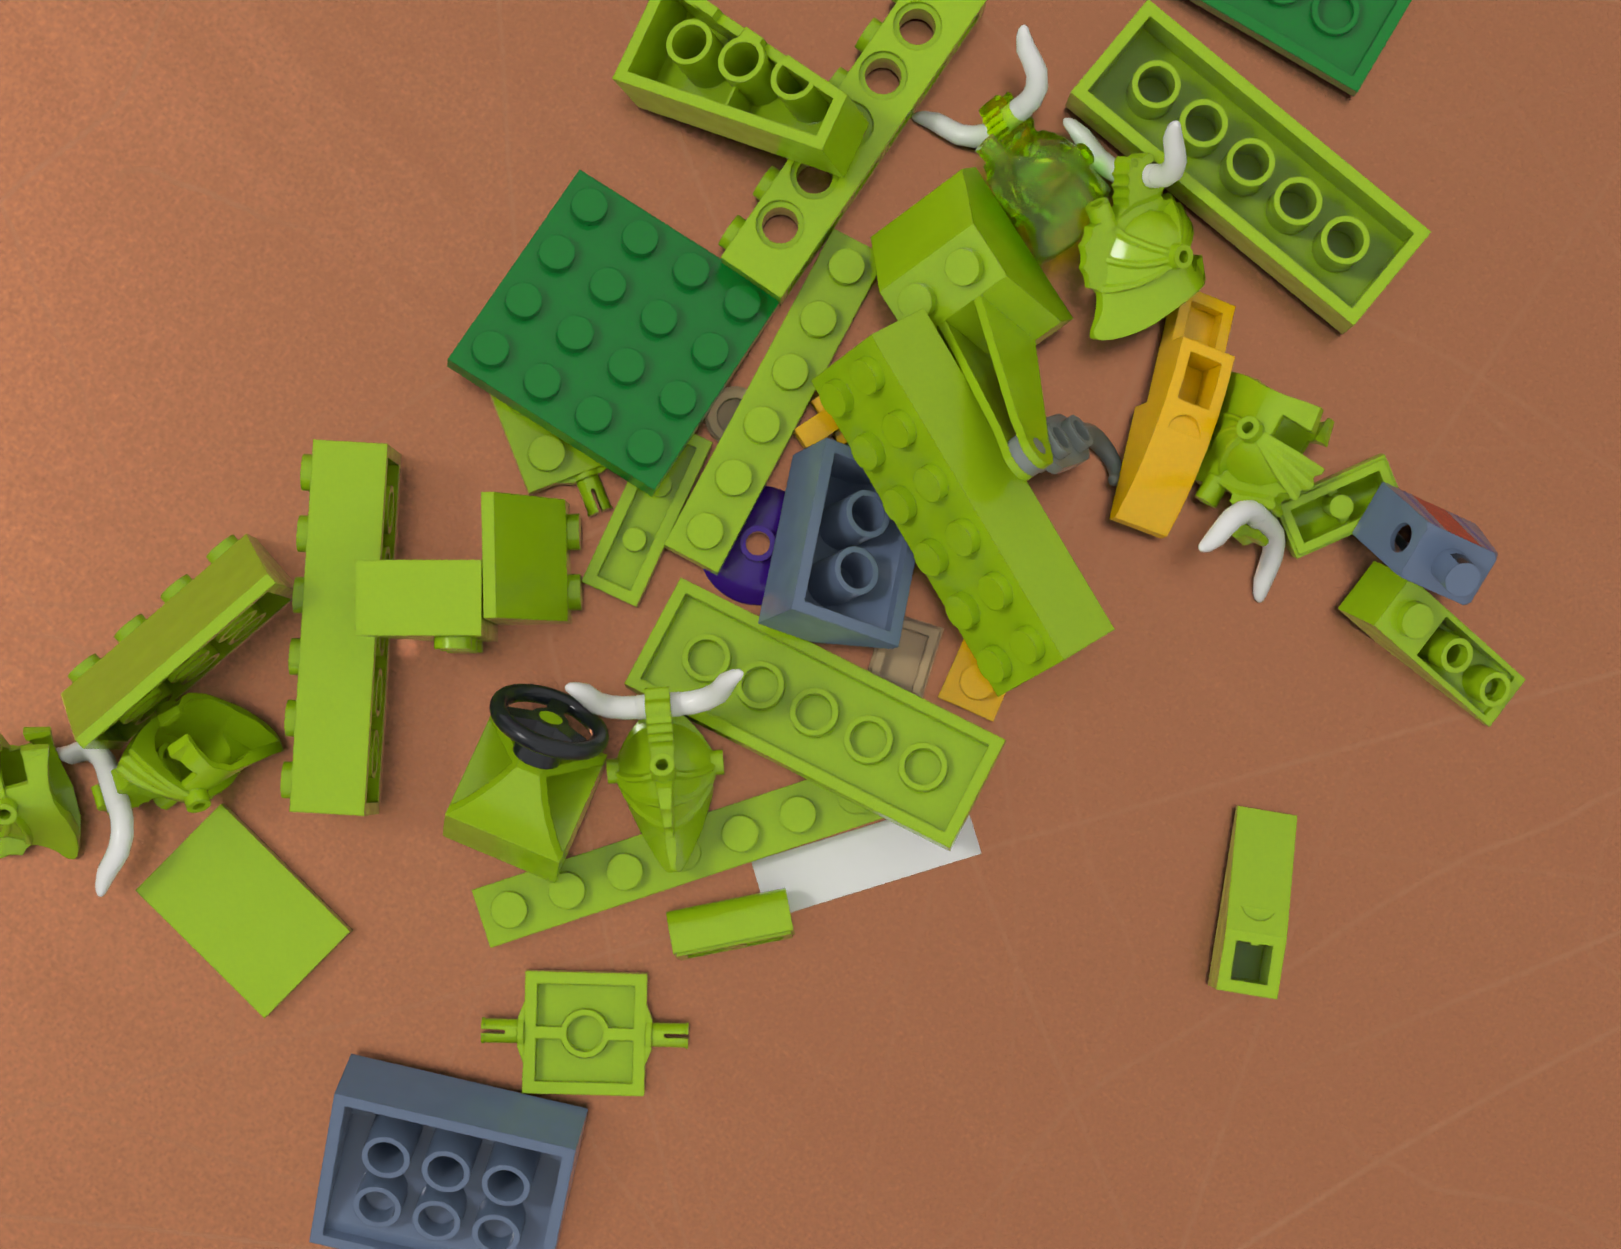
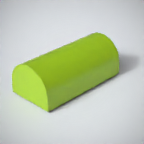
M1379 453L1314 482V486L1310 490H1302L1300 492L1298 500L1285 499L1281 503L1283 515L1276 518L1284 529L1285 546L1294 558L1298 559L1352 535L1382 481L1398 488L1385 454Z
M786 888L666 912L673 954L680 961L793 938L792 935H795Z

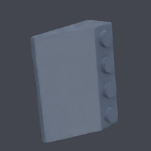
M351 1054L334 1093L309 1242L337 1249H557L588 1109Z

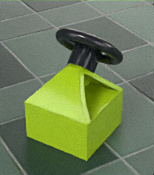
M512 684L496 691L490 700L489 711L491 716L446 811L443 836L555 883L601 780L607 755L602 752L607 747L609 733L603 719L599 715L589 712L571 695L542 685ZM517 702H532L546 705L547 707L528 710L509 707V705ZM565 714L579 721L590 734L588 740L568 725L569 722Z

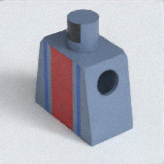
M1383 481L1352 532L1359 541L1400 577L1462 605L1471 603L1498 556V552L1475 523ZM1406 525H1409L1412 531L1409 543L1398 533Z

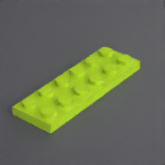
M680 578L624 683L626 688L639 695L644 694V688L669 686L670 692L692 691L710 685L722 672L731 669H741L744 672V676L724 703L705 712L684 716L880 817L951 851L1005 746L1006 740L809 641L758 624L759 616Z

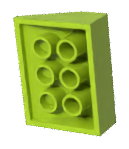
M233 534L224 539L206 556V559L211 564L194 579L186 574L176 580L161 594L160 598L165 603L148 619L143 614H139L131 619L114 635V638L119 643L101 659L96 653L89 656L69 673L68 678L72 684L61 693V698L74 739L83 749H121L147 722L157 716L156 708L160 704L167 701H177L292 601L294 581L255 537L245 534L238 540Z

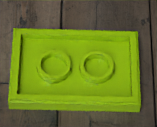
M220 804L135 890L263 1018L268 1017L353 931L225 804Z

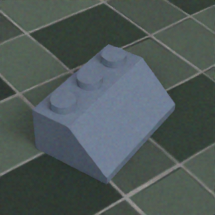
M826 437L793 455L758 624L809 642L894 649L899 647L915 565L914 554L895 522L885 512L882 500L863 468L854 460L850 446Z

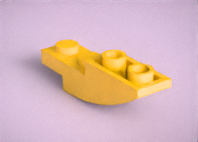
M1198 291L1189 300L1167 315L1147 402L1136 406L1109 517L1110 520L1160 539L1168 536L1196 479L1227 391L1235 356L1227 354L1225 351L1236 306Z

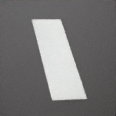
M969 814L951 851L888 820H884L761 858L751 863L760 892L786 888L790 912H794L982 853Z

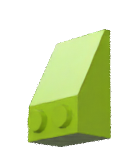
M481 492L483 618L498 625L572 624V610H582L583 603L581 574H571L570 550H581L580 514H570L569 503L565 499L501 492Z

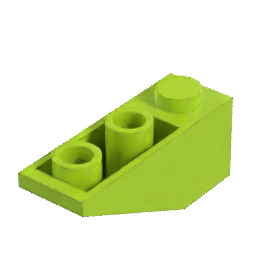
M1373 561L1338 607L1344 615L1376 643L1488 727L1492 725L1526 680L1423 587L1400 577L1389 567Z
M1236 806L1208 985L1216 990L1271 999L1278 998L1288 932L1297 815Z

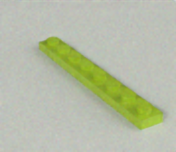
M804 780L708 812L695 847L680 872L667 873L654 856L643 835L640 834L565 859L555 883L525 872L473 889L472 893L490 948L882 819V817L809 780Z

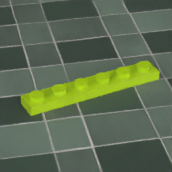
M833 228L664 543V548L718 576L789 443L794 429L797 428L816 392L811 380L830 366L877 278L872 248Z

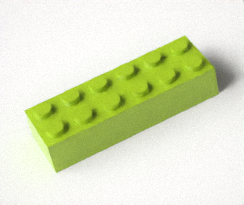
M1150 0L1144 3L1074 87L1065 104L1069 110L1126 157L1132 153L1153 154L1154 161L1150 164H1162L1164 162L1163 136L1170 122L1174 120L1179 121L1186 148L1187 164L1181 179L1171 186L1165 187V189L1342 335L1357 323L1431 233L1423 224Z
M924 308L871 334L811 380L820 396L824 409L832 416L850 446L854 460L863 468L882 500L885 512L897 525L914 554L917 566L929 579L945 606L949 620L958 628L977 660L981 674L990 682L998 697L1064 661L1115 630L1028 482L1019 479L1007 466L993 430L974 393Z
M313 439L312 454H303L300 485L302 491H309L310 493L308 515H300L298 518L296 546L298 552H306L304 577H295L292 595L293 613L302 614L300 638L291 639L288 658L289 674L298 675L296 700L288 699L284 720L285 736L294 737L293 761L283 762L280 783L281 797L290 799L289 812L356 816L379 814L390 638L355 636V560H395L402 454L388 444Z

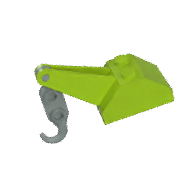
M963 168L870 237L879 292L898 321L922 308L925 309L974 393L993 430L1007 466L1019 479L1028 481L1036 474L1043 473L1046 470L1051 474H1059L1078 467L1089 459V448H1091L1106 466L1109 473V484L1116 486L1122 463L1117 450L1105 433L1097 426L1083 422L1075 415L1067 418L1062 414H1055L1046 417L1036 345L1074 318L977 168Z

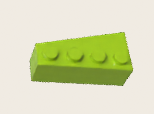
M649 0L612 78L639 108L843 178L869 125V122L846 93L791 56H786L772 47L763 37L748 27H742L707 0Z

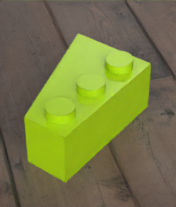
M355 560V636L433 641L434 649L446 651L447 653H483V642H498V624L483 618L482 560Z

